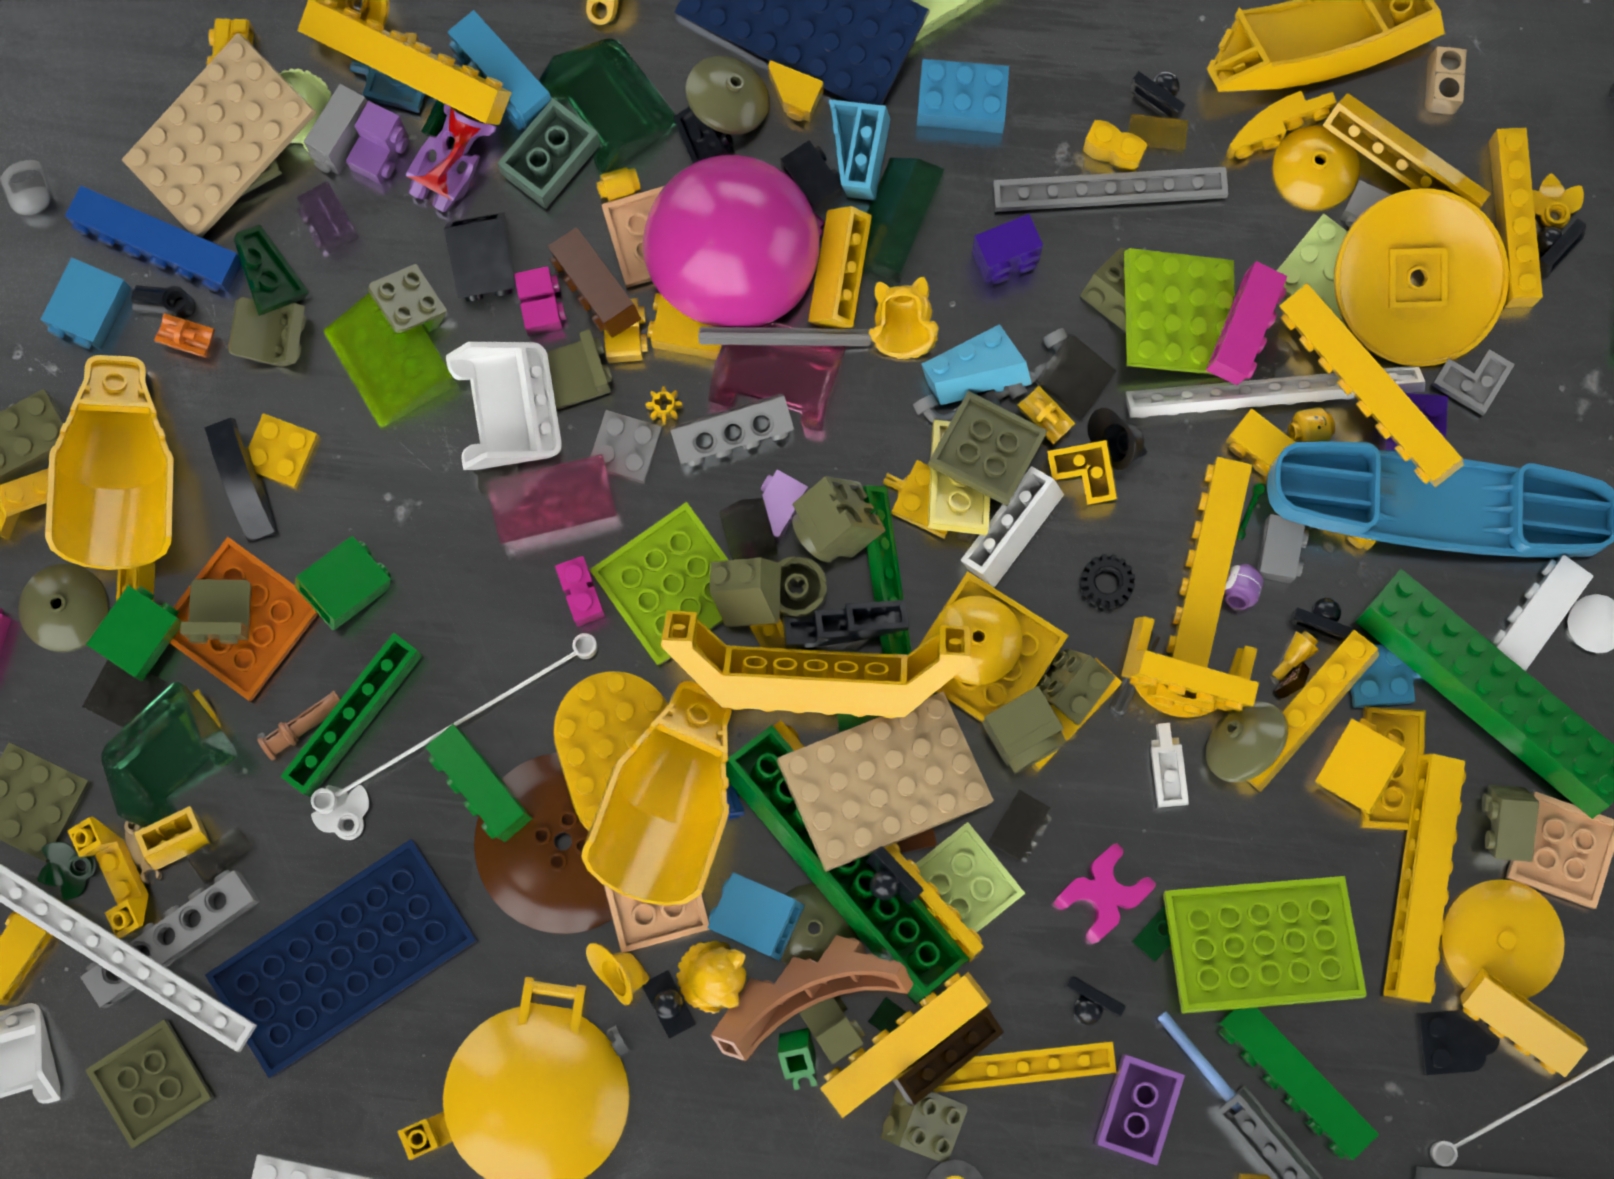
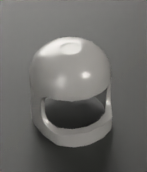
M25 160L10 165L1 175L0 182L10 207L20 215H34L40 213L49 205L51 194L39 161ZM26 170L38 171L34 177L26 181L10 183L13 174Z

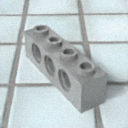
M782 393L669 427L681 464L687 463L688 467L703 463V457L715 454L716 458L730 455L733 453L732 449L743 446L744 449L761 445L760 440L771 437L772 441L786 438L789 436L788 432L794 430L785 396ZM759 415H764L769 420L767 427L763 430L753 428V420ZM730 424H737L740 426V434L733 439L727 438L724 434L725 428ZM706 432L712 435V442L709 446L700 447L696 444V438L700 433Z

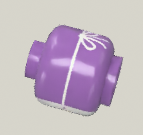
M1249 564L1230 567L1223 599L1230 607L1243 610L1254 606L1258 602L1264 579L1255 567Z

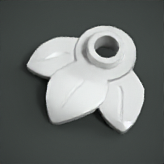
M358 785L349 795L345 792L338 796L337 806L334 811L329 814H320L315 811L311 814L315 826L323 832H335L338 837L344 840L356 839L364 829L363 817L369 809L368 794L362 785ZM326 786L334 794L341 790L335 786ZM347 820H353L354 827L350 831H346L344 828Z

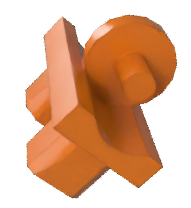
M164 313L160 329L154 341L206 358L215 329Z

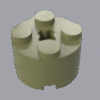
M787 557L779 561L778 563L781 564L779 615L783 618L812 616L815 610H821L827 597V582L821 567L813 560L802 557ZM792 584H795L796 586L803 585V586H802V593H801V594H799V593H797V592L791 593V592H792V586H791V585H792Z

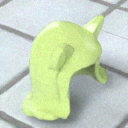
M292 68L289 71L284 70L279 74L317 112L290 142L303 144L304 148L308 151L304 140L331 99V92L328 90L326 83L316 75H312L310 71L306 70L304 72L302 69L294 70Z

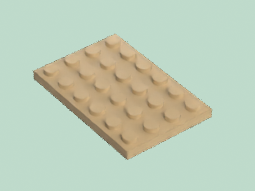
M237 33L121 160L190 233L202 238L309 123L317 112L243 35Z
M944 691L930 696L905 717L885 718L880 716L777 758V763L825 872L873 853L880 846L885 848L989 805L994 801Z

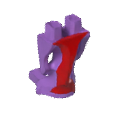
M445 104L444 113L447 114L442 131L437 137L430 136L406 174L407 177L412 179L409 194L423 200L426 199L430 189L437 192L432 205L442 212L450 211L455 201L464 199L480 159V156L477 154L473 156L467 154L471 145L477 138L483 135H492L497 128L494 124H485ZM450 136L455 138L453 150H451L449 144ZM431 150L436 151L437 159L435 162L429 159ZM461 161H465L467 164L466 170L459 174L457 166Z

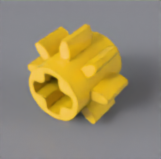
M662 386L661 391L658 393L651 391L650 394L653 400L652 402L645 403L646 409H654L650 415L651 420L659 417L664 425H666L667 419L672 417L678 420L676 409L683 408L682 402L674 401L678 397V392L675 390L670 394L666 391L665 386ZM662 401H668L669 405H667L666 410H661Z

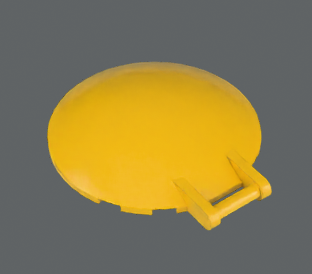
M525 976L520 1007L503 1011L483 1022L470 1033L454 1055L444 1084L443 1110L449 1135L459 1154L471 1168L485 1179H584L609 1157L621 1137L629 1105L627 1075L621 1058L617 1056L612 1047V1042L596 1025L581 1016L585 985L577 984L576 987L534 981V978ZM534 993L574 999L573 1009L530 1003L531 995Z

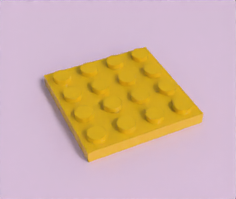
M967 571L940 614L946 607L958 599L976 595L990 597L1000 601L1013 612L1021 627L1023 639L1017 663L1000 680L986 685H969L952 678L935 692L938 694L944 691L950 703L983 723L985 716L1036 687L1069 635ZM937 619L935 620V622L933 623V625L921 641L920 645H922L924 642H926L928 639L932 637L933 629ZM976 632L973 634V639L976 642H981L984 640V636L982 633Z

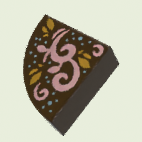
M1304 662L1293 668L1276 687V694L1282 699L1303 688L1310 668Z

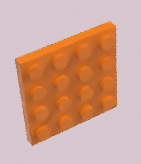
M227 537L195 579L247 580L251 583L249 640H238L237 644L220 643V640L208 639V643H191L188 638L180 634L179 629L170 641V644L245 699L252 702L318 613L298 592L294 584ZM191 585L173 607L179 611L176 617L183 622H189Z

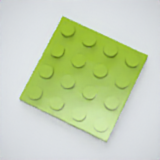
M1133 248L1125 250L1127 366L1212 374L1206 371V368L1235 299L1234 260Z
M687 502L590 569L591 574L658 667L672 658L661 647L667 611L697 612V619L710 631L723 622L710 594L711 562L729 560Z

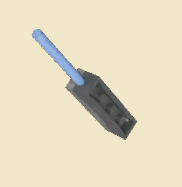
M1167 1011L1157 1018L1224 1098L1225 1101L1220 1105L1216 1113L1271 1179H1323L1245 1085L1235 1093Z

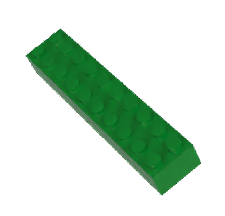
M1400 569L1384 585L1355 622L1591 819L1607 809L1614 801V744L1409 574Z
M770 725L728 758L726 762V777L729 783L873 955L890 962L892 960L898 961L906 967L907 974L913 983L907 995L916 1005L967 962L969 957L918 897L910 905H907L898 894L890 900H880L872 894L870 881L876 871L866 860L873 853L825 872L777 763L778 757L791 753L794 750L774 726Z

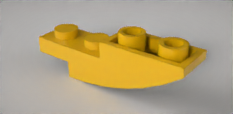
M1299 91L1271 104L1240 130L1227 150V158L1230 159L1237 156V159H1243L1252 155L1254 150L1263 147L1265 150L1275 148L1281 144L1287 130H1294L1302 126L1305 121L1313 118L1315 121H1320L1329 117L1337 103L1334 93L1330 92L1305 101L1302 91Z

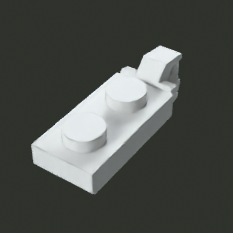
M1160 723L1156 725L1157 740H1151L1150 748L1157 808L1189 805L1182 744H1179V738H1172L1170 723Z

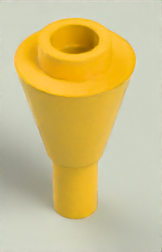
M1305 630L1302 634L1296 631L1283 657L1284 660L1274 670L1272 675L1281 682L1293 667L1295 668L1319 651L1315 646L1319 641Z

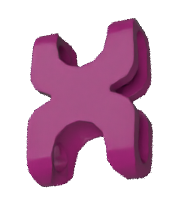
M1118 843L1110 846L1093 861L1089 870L1092 880L1084 877L1075 879L1055 898L1053 903L1058 909L1062 910L1077 900H1086L1093 905L1096 910V920L1086 933V938L1091 944L1101 940L1119 923L1120 914L1118 907L1123 909L1136 907L1156 886V883L1149 877L1141 879L1132 887L1123 886L1116 881L1113 875V867L1118 859L1123 856V848Z

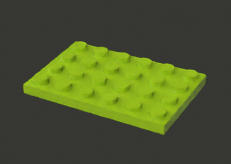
M1345 876L1167 890L1163 893L1181 1014L1359 999L1367 995Z

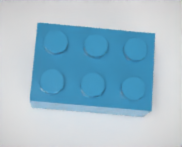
M922 59L917 126L1003 133L1009 66Z

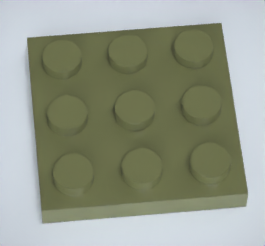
M968 391L930 458L928 466L1008 506L1048 430Z
M9 742L0 758V840L47 863L49 860L44 856L41 848L48 843L61 841L91 781Z
M167 1019L160 1021L85 1070L131 1149H135L214 1098Z

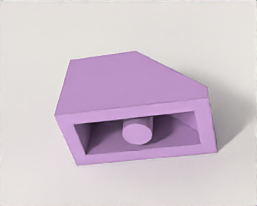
M776 470L774 476H767L761 491L764 492L762 494L774 541L780 543L794 515L797 513L792 504L808 491V486Z

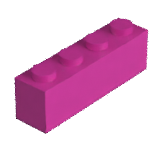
M1255 261L1245 271L1206 371L1235 385H1239L1245 378H1251L1257 367V363L1254 362L1256 354L1261 353L1267 341V338L1264 337L1266 329H1270L1276 319L1275 306L1281 303L1286 294L1287 288L1283 287L1287 279L1286 275L1258 261Z

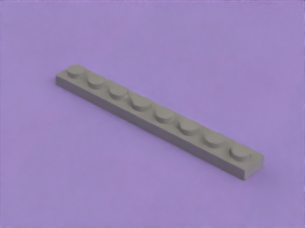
M1226 167L994 180L993 182L995 212L1228 197Z

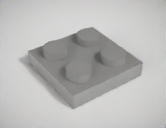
M606 410L588 462V467L645 484L663 430L662 426Z

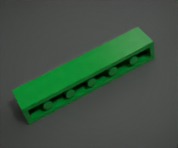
M393 633L280 777L303 795L311 798L312 794L322 785L423 655L397 634Z
M1257 1007L1230 1009L1216 1023L1221 1028L1218 1031L1221 1037L1230 1045L1235 1042L1243 1051L1240 1056L1252 1068L1257 1065L1264 1072L1265 1075L1262 1079L1274 1091L1279 1088L1287 1096L1284 1102L1296 1114L1301 1111L1309 1119L1306 1125L1317 1136L1323 1134L1331 1142L1328 1148L1339 1159L1342 1160L1345 1157L1347 1160L1353 1161L1379 1135Z

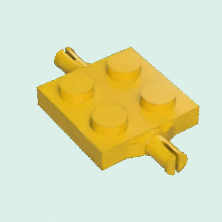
M917 460L911 473L904 480L887 473L883 485L885 484L898 491V498L891 514L945 539L948 531L927 528L930 467Z

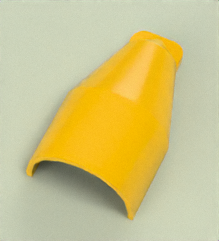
M95 355L86 361L84 380L70 408L67 420L60 429V435L49 453L45 538L50 550L62 559L83 567L104 570L132 569L153 563L166 554L171 544L174 458L168 449L164 431L158 422L157 412L145 383V365L138 358Z
M684 681L677 686L668 706L613 767L581 856L587 870L602 884L621 895L645 903L666 906L686 904L703 892L729 815L726 791L729 787L728 778L726 777V762L728 761L727 725L732 709L721 707L695 682Z

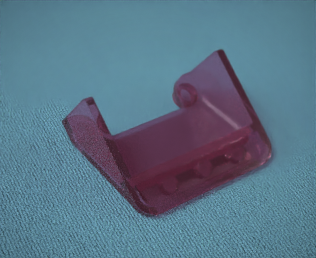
M774 322L757 326L759 328H792ZM722 345L714 364L708 401L723 406H730L734 403L738 393L758 399L782 393L785 396L788 407L802 410L800 419L801 424L805 428L822 432L844 358L845 346Z

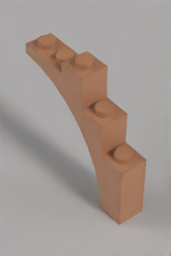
M836 935L818 962L812 959L804 960L793 957L775 984L768 980L760 981L750 978L739 994L738 1006L728 1009L711 1036L723 1054L746 1061L759 1044L778 1026L797 1013L821 1001L842 994L865 990H888L907 994L913 983L907 974L906 967L895 960L890 962L880 959L873 954H867L865 946L858 939L853 937L848 939Z

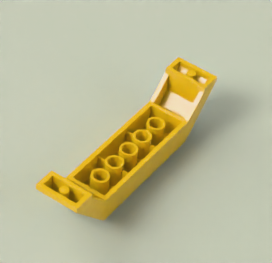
M667 611L661 639V647L721 707L733 710L760 709L765 712L783 710L793 713L820 712L825 715H834L836 713L852 714L857 717L866 715H877L885 718L905 717L969 665L971 661L970 626L940 625L939 632L908 655L728 646L697 619V612Z

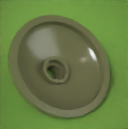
M712 56L698 62L688 75L685 87L688 104L693 113L710 128L726 134H743L758 127L767 115L770 102L768 89L761 76L745 62L729 56Z
M55 564L36 573L25 585L19 600V619L25 633L39 646L56 652L74 651L86 646L88 640L108 614L109 601L107 592L98 577L86 568L75 564ZM61 599V607L54 609V602Z
M1255 701L1252 707H1243L1242 711L1232 710V712L1225 714L1213 728L1206 745V761L1210 770L1218 778L1227 782L1246 781L1267 770L1279 757L1286 744L1288 723L1284 714L1275 705L1264 701Z
M814 883L800 885L785 894L805 905L781 957V961L786 966L793 957L804 960L812 959L818 962L836 935L848 939L853 937L859 940L858 935ZM813 922L818 923L820 926V931L817 934H811L808 931V926Z

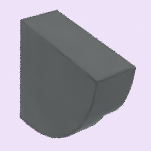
M617 1025L607 1029L606 1034L610 1038L617 1056L620 1057L629 1053L631 1050Z

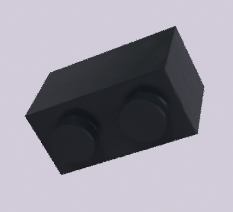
M810 140L780 159L781 169L803 191L814 213L842 196L840 174L836 169L830 170L825 163L827 161L825 153L819 146L814 147Z

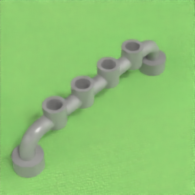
M1060 328L1043 338L1047 349L1054 347L1055 357L1051 361L1029 371L1031 383L1036 382L1037 386H1042L1054 379L1051 373L1063 366L1067 356L1064 341L1068 339L1064 328ZM1019 383L1005 386L1004 391L996 393L993 389L980 397L998 406H1002L1000 399L1010 395L1011 399L1015 400L1028 391L1026 386ZM934 394L928 395L913 404L917 414H924L932 423L934 420L951 422L959 408L957 407L944 415L937 413L934 408L939 403Z

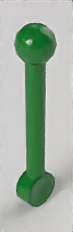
M1258 483L1252 488L1253 496L1238 529L1237 540H1243L1246 536L1245 529L1258 497L1265 492V487L1262 484Z

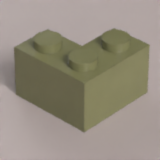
M1488 785V792L1483 794L1482 810L1492 821L1491 831L1486 832L1485 846L1495 859L1533 861L1539 801L1525 787Z
M840 996L821 1001L799 1012L832 1064L863 1045L864 1043L861 1038L865 1036L857 1021L849 1022L843 1012L848 1010Z

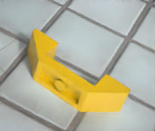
M93 816L67 830L79 858L95 855L117 905L105 912L114 935L122 939L142 927L149 894L125 841Z
M444 1111L397 1131L409 1160L453 1142L447 1129Z

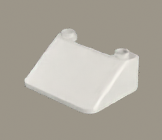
M467 342L446 355L447 367L453 378L457 380H470L480 440V444H472L463 450L461 457L463 470H479L546 459L560 452L562 443L548 355L540 344L535 342Z
M27 1003L0 1011V1098L33 1088V1095L38 1102L44 1104L61 1100L60 1083L42 1010L37 1004Z

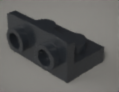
M690 106L673 116L693 163L709 157L735 154L732 147L734 144L732 136L705 125L693 113Z

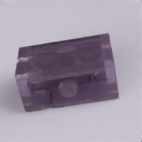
M324 182L314 187L313 190L298 196L297 199L301 207L297 208V211L305 224L309 222L312 224L315 231L310 234L318 248L324 246L328 254H331L344 245H348L358 239V234L328 182Z

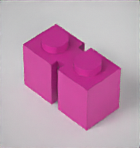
M548 266L514 273L519 300H521L520 306L528 336L563 330L561 320L566 319L563 302L557 303L555 293L560 292L557 274L551 275Z
M580 556L555 565L576 625L580 627L606 617L584 557Z

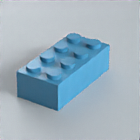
M473 10L447 31L451 41L448 45L454 53L452 56L461 67L467 65L479 71L478 76L484 79L488 76L503 82L502 88L512 92L506 107L507 112L510 114L508 118L518 130L522 128L526 130L550 102V94Z

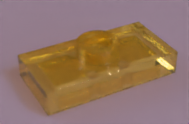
M1131 114L1128 133L1139 136L1146 142L1147 147L1184 151L1186 148L1188 120Z

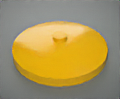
M1503 879L1475 884L1461 892L1451 902L1443 916L1445 926L1439 942L1441 956L1452 978L1464 990L1483 968L1528 999L1547 987L1561 966L1565 942L1560 919L1547 899L1525 884Z

